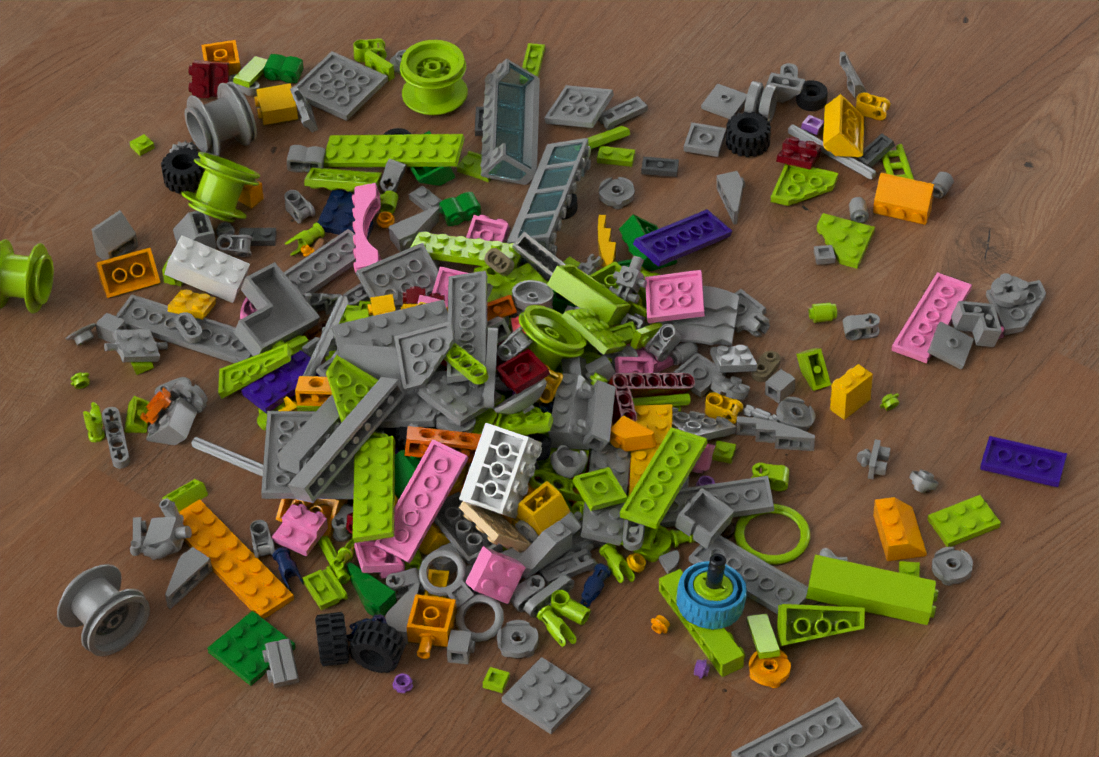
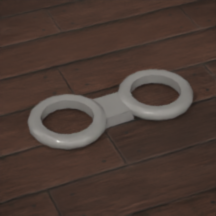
M441 549L428 554L422 561L419 569V580L423 588L430 594L449 596L451 599L456 600V606L458 607L456 626L458 630L471 632L467 629L464 621L466 611L471 606L477 603L490 605L495 611L494 624L485 632H471L472 641L482 642L495 637L504 621L503 609L496 599L484 594L474 595L464 583L467 576L466 564L463 558L455 551ZM440 558H448L453 560L458 566L456 580L447 587L433 586L428 580L430 565Z

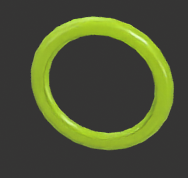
M774 504L773 512L741 516L736 523L734 533L739 547L770 565L785 564L795 560L804 553L811 539L808 523L803 516L794 509L780 504ZM762 514H781L796 522L800 529V540L793 550L785 554H763L751 548L746 542L744 536L746 525L751 519Z

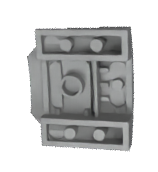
M703 286L705 316L660 322L663 325H673L681 334L680 342L732 346L739 309V296L720 288ZM673 332L669 333L667 338L671 337Z

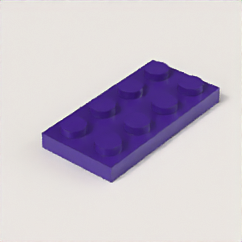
M300 350L291 356L290 362L242 389L243 396L267 414V411H272L282 404L285 397L291 398L295 395L298 378L303 376L311 357Z
M989 436L980 470L1059 487L1067 453Z

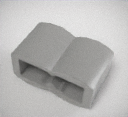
M290 146L287 157V170L309 173L311 168H324L325 149L317 146Z

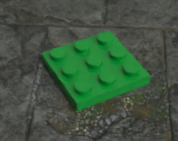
M251 611L207 649L210 655L252 686L267 673V670H270L269 662H264L262 653L263 650H266L265 644L288 638L254 611ZM291 641L292 650L294 651L296 649V645L293 641Z

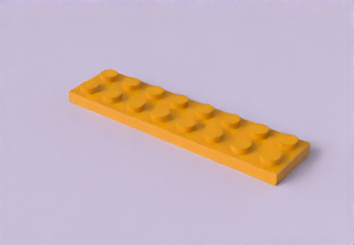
M200 499L179 512L184 517L183 525L189 526L192 531L191 537L185 538L184 541L190 548L194 547L210 558L213 572L251 611L265 619L294 600V595L258 558H255V555Z

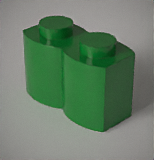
M271 54L263 68L264 76L269 80L297 83L304 69L303 60L293 56L285 57L280 54Z
M465 192L439 203L440 213L447 226H456L464 221L472 220L473 215H481V206L473 192Z

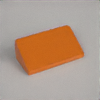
M511 295L487 302V321L497 316L503 318L517 313Z

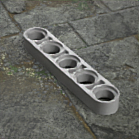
M488 328L486 369L489 378L485 382L484 408L494 409L498 328Z

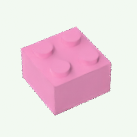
M483 546L465 583L476 592L508 604L526 567L514 558Z

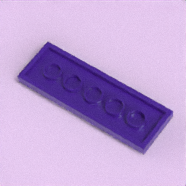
M706 209L638 237L634 240L633 245L660 267L730 237L732 230Z

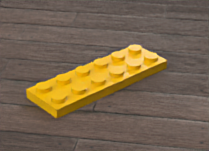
M672 404L634 406L637 415L636 422L655 432L656 446L654 448L631 451L629 496L672 427Z

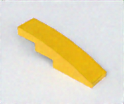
M599 214L597 228L599 256L603 260L602 268L615 262L616 242H611V228H606V215Z

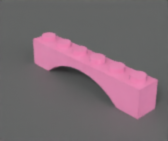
M376 183L355 187V195H352L355 206L352 209L355 219L353 221V229L356 234L353 235L354 245L356 246L353 249L356 262L353 263L355 273L357 270L381 260L378 250L367 239L370 223L381 208L380 193Z

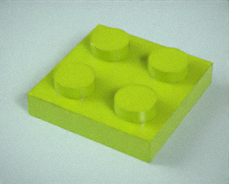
M609 467L577 475L573 478L574 485L590 511L624 503L627 500V495Z

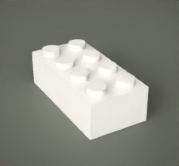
M181 235L168 260L165 275L233 303L247 276L250 264Z

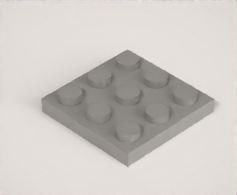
M566 85L545 116V122L547 124L593 128L614 96L613 90Z
M447 372L418 391L420 397L437 410H440L442 414L454 421L459 427L490 409L484 408L485 383L478 385L470 380L448 383ZM496 391L494 405L501 402L502 395Z
M541 657L502 696V703L552 734L591 694V688Z

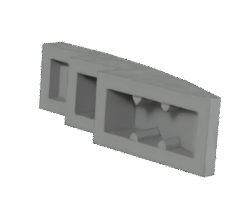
M737 416L736 435L756 436L755 442L775 443V449L814 451L815 435L779 422Z

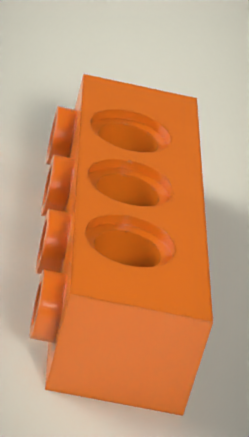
M408 426L405 456L422 458L433 439L467 455L469 458L467 463H472L481 434Z

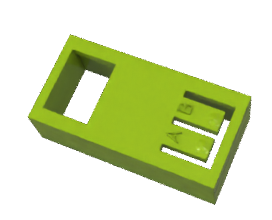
M573 264L557 266L547 283V286L580 309L589 308L595 313L594 317L599 321H604L608 326L620 324L631 307V304L617 296Z

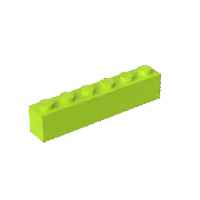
M678 569L659 578V592L721 677L743 668L744 650L736 645L730 632H727L725 628L706 629L696 626L686 620L680 613L676 603L679 580L683 574L682 570Z

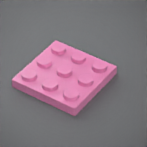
M701 270L645 277L647 281L646 307L648 323L705 316Z

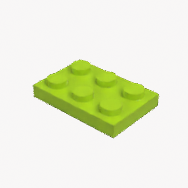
M981 495L929 514L927 519L947 547L955 546L998 529L1001 525V522Z

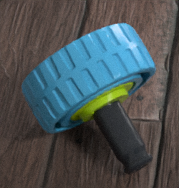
M716 553L710 557V561L696 563L683 572L677 588L676 603L682 616L690 623L706 629L725 628L735 623L743 613L747 595L746 583L734 568L726 565L725 556Z

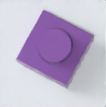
M808 115L802 122L801 129L817 135L824 127V121Z

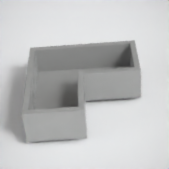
M274 262L245 277L241 291L258 311L239 320L234 334L251 355L255 356L271 350L273 345L281 340L287 342L299 335L302 336L304 332L317 325L320 316Z

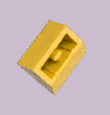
M546 481L518 503L516 517L528 523L539 536L544 530L560 521L571 511L562 494Z

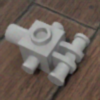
M633 256L629 267L622 265L620 272L615 271L613 278L617 279L616 284L619 288L616 289L611 286L609 290L623 298V300L627 302L632 301L637 304L640 298L638 295L640 287L645 288L647 285V281L643 280L644 275L640 272L644 259Z

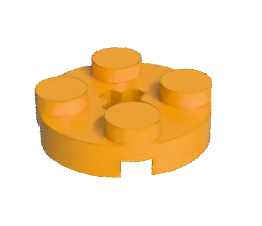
M781 650L778 657L759 659L757 651L750 657L749 676L758 684L778 688L790 675L791 664L788 656ZM770 664L773 665V669H766V667H764L769 666Z

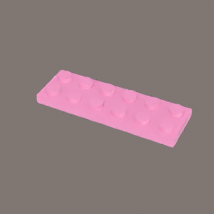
M937 272L893 343L892 351L927 364L932 356L927 351L937 325L941 321L950 326L952 323L951 315L958 301H965L972 285Z
M432 439L395 506L394 537L378 539L374 545L411 563L469 459L468 456Z

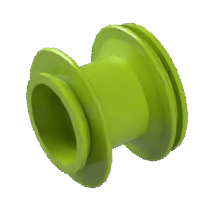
M426 40L410 46L404 52L400 63V73L406 81L402 89V98L410 109L425 115H441L454 111L464 103L468 95V88L462 79L466 71V61L462 51L456 45L447 41Z
M199 152L198 156L200 159L196 158L194 162L203 167L205 171L196 193L188 191L181 193L183 197L190 200L188 205L201 213L227 222H234L235 218H247L245 213L236 209L244 184L258 186L259 182L255 179H259L260 174L228 159Z
M3 239L0 241V309L6 305L9 297L24 298L28 311L35 314L47 302L52 290L54 276L52 258L42 243H38L32 249L30 256L14 254L10 241Z
M541 305L527 306L524 312L519 315V323L525 335L532 339L533 343L525 350L529 348L544 365H548L556 373L560 372L563 374L562 367L559 365L562 358L581 356L587 340L561 317L563 314Z

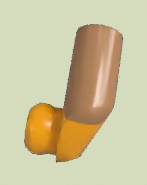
M319 238L314 247L310 248L309 245L302 246L301 252L303 256H309L324 246L326 241Z

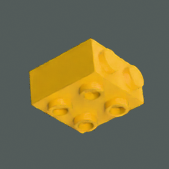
M291 83L256 89L257 96L254 97L255 106L259 107L257 108L258 118H262L263 125L298 119L297 106L290 91L292 88Z
M857 364L854 368L847 370L842 377L835 379L831 385L830 410L845 420L870 401L873 374L860 364Z

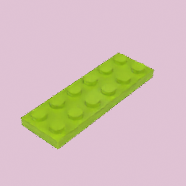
M418 232L411 247L423 243L432 260L478 266H488L484 258L486 253L492 248H497L513 260V270L519 267L523 258L512 249L514 243L486 241L480 238L471 239L463 236L455 237L446 234H431L429 232Z
M671 427L622 507L620 518L657 529L707 446V438Z
M393 436L367 440L354 455L353 540L355 543L394 537L395 439Z

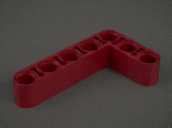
M689 373L614 374L607 382V384L615 386L612 424L614 425L623 415L636 422L637 415L632 397L685 394L694 387V377Z

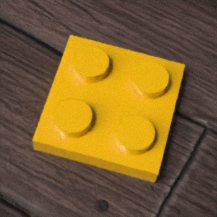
M187 289L180 290L168 304V312L176 314L187 312L192 314L194 318L203 320L215 306L216 297L208 294L194 293Z

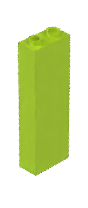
M815 554L806 599L842 607L865 608V612L928 625L930 617L934 618L936 606L933 605V601H937L939 590L935 589V580Z

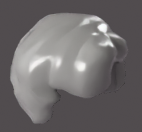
M561 445L557 451L552 453L550 464L558 475L571 479L584 470L588 457L583 450H580L579 454L577 451L568 449L566 445Z

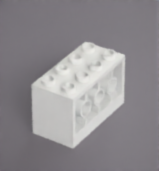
M485 423L459 500L516 519L518 503L522 501L523 496L528 492V482L535 472L534 465L536 459L541 454L542 443L527 436Z

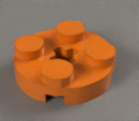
M165 388L162 389V392L159 391L146 406L148 409L147 413L142 412L140 418L146 423L153 424L158 419L160 410H165L170 405L171 392Z

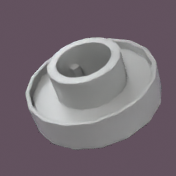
M920 469L919 472L912 471L909 476L912 484L915 485L914 489L921 493L936 490L939 484L934 480L935 476L932 473Z

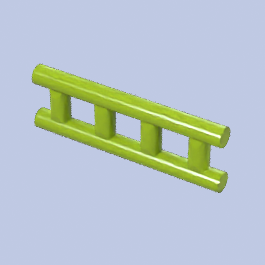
M898 144L896 150H890L881 158L886 174L894 175L893 170L903 169L905 174L895 176L914 180L902 144ZM899 157L901 162L890 163L889 158Z

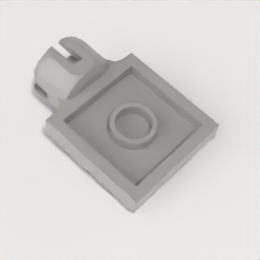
M740 289L734 293L739 296L735 331L739 333L742 330H747L753 336L761 337L762 334L757 330L765 334L770 327L769 319L764 316L766 308Z

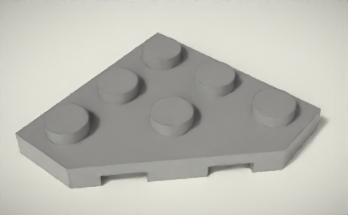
M1040 280L1028 282L1029 293L1027 301L1021 306H1018V304L1013 305L1012 308L996 304L993 301V296L990 294L991 289L986 290V297L989 303L995 306L1000 326L1004 327V335L1023 332L1045 300L1046 291Z
M450 321L394 336L403 390L408 392L425 387L455 343L453 326Z
M673 407L672 428L707 438V440L725 437L736 432V426L724 417L717 416L716 419L705 417L706 414L694 411H690L687 414L685 412H678L679 408Z

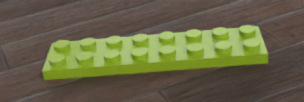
M463 134L330 135L325 150L324 167H385L389 158L406 164V167H455L458 165L465 138Z

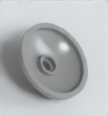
M544 378L519 394L512 395L497 405L494 411L499 414H514L523 411L525 414L534 408L533 404L542 396L547 381Z

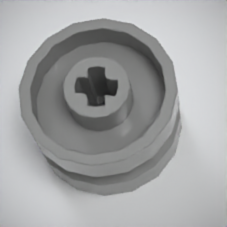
M752 81L747 93L744 112L762 114V117H766L767 121L771 123L777 105L778 86L768 84L764 88L763 83Z
M527 280L517 283L512 290V299L517 313L511 314L512 318L519 316L530 305H541L553 309V289L541 281Z

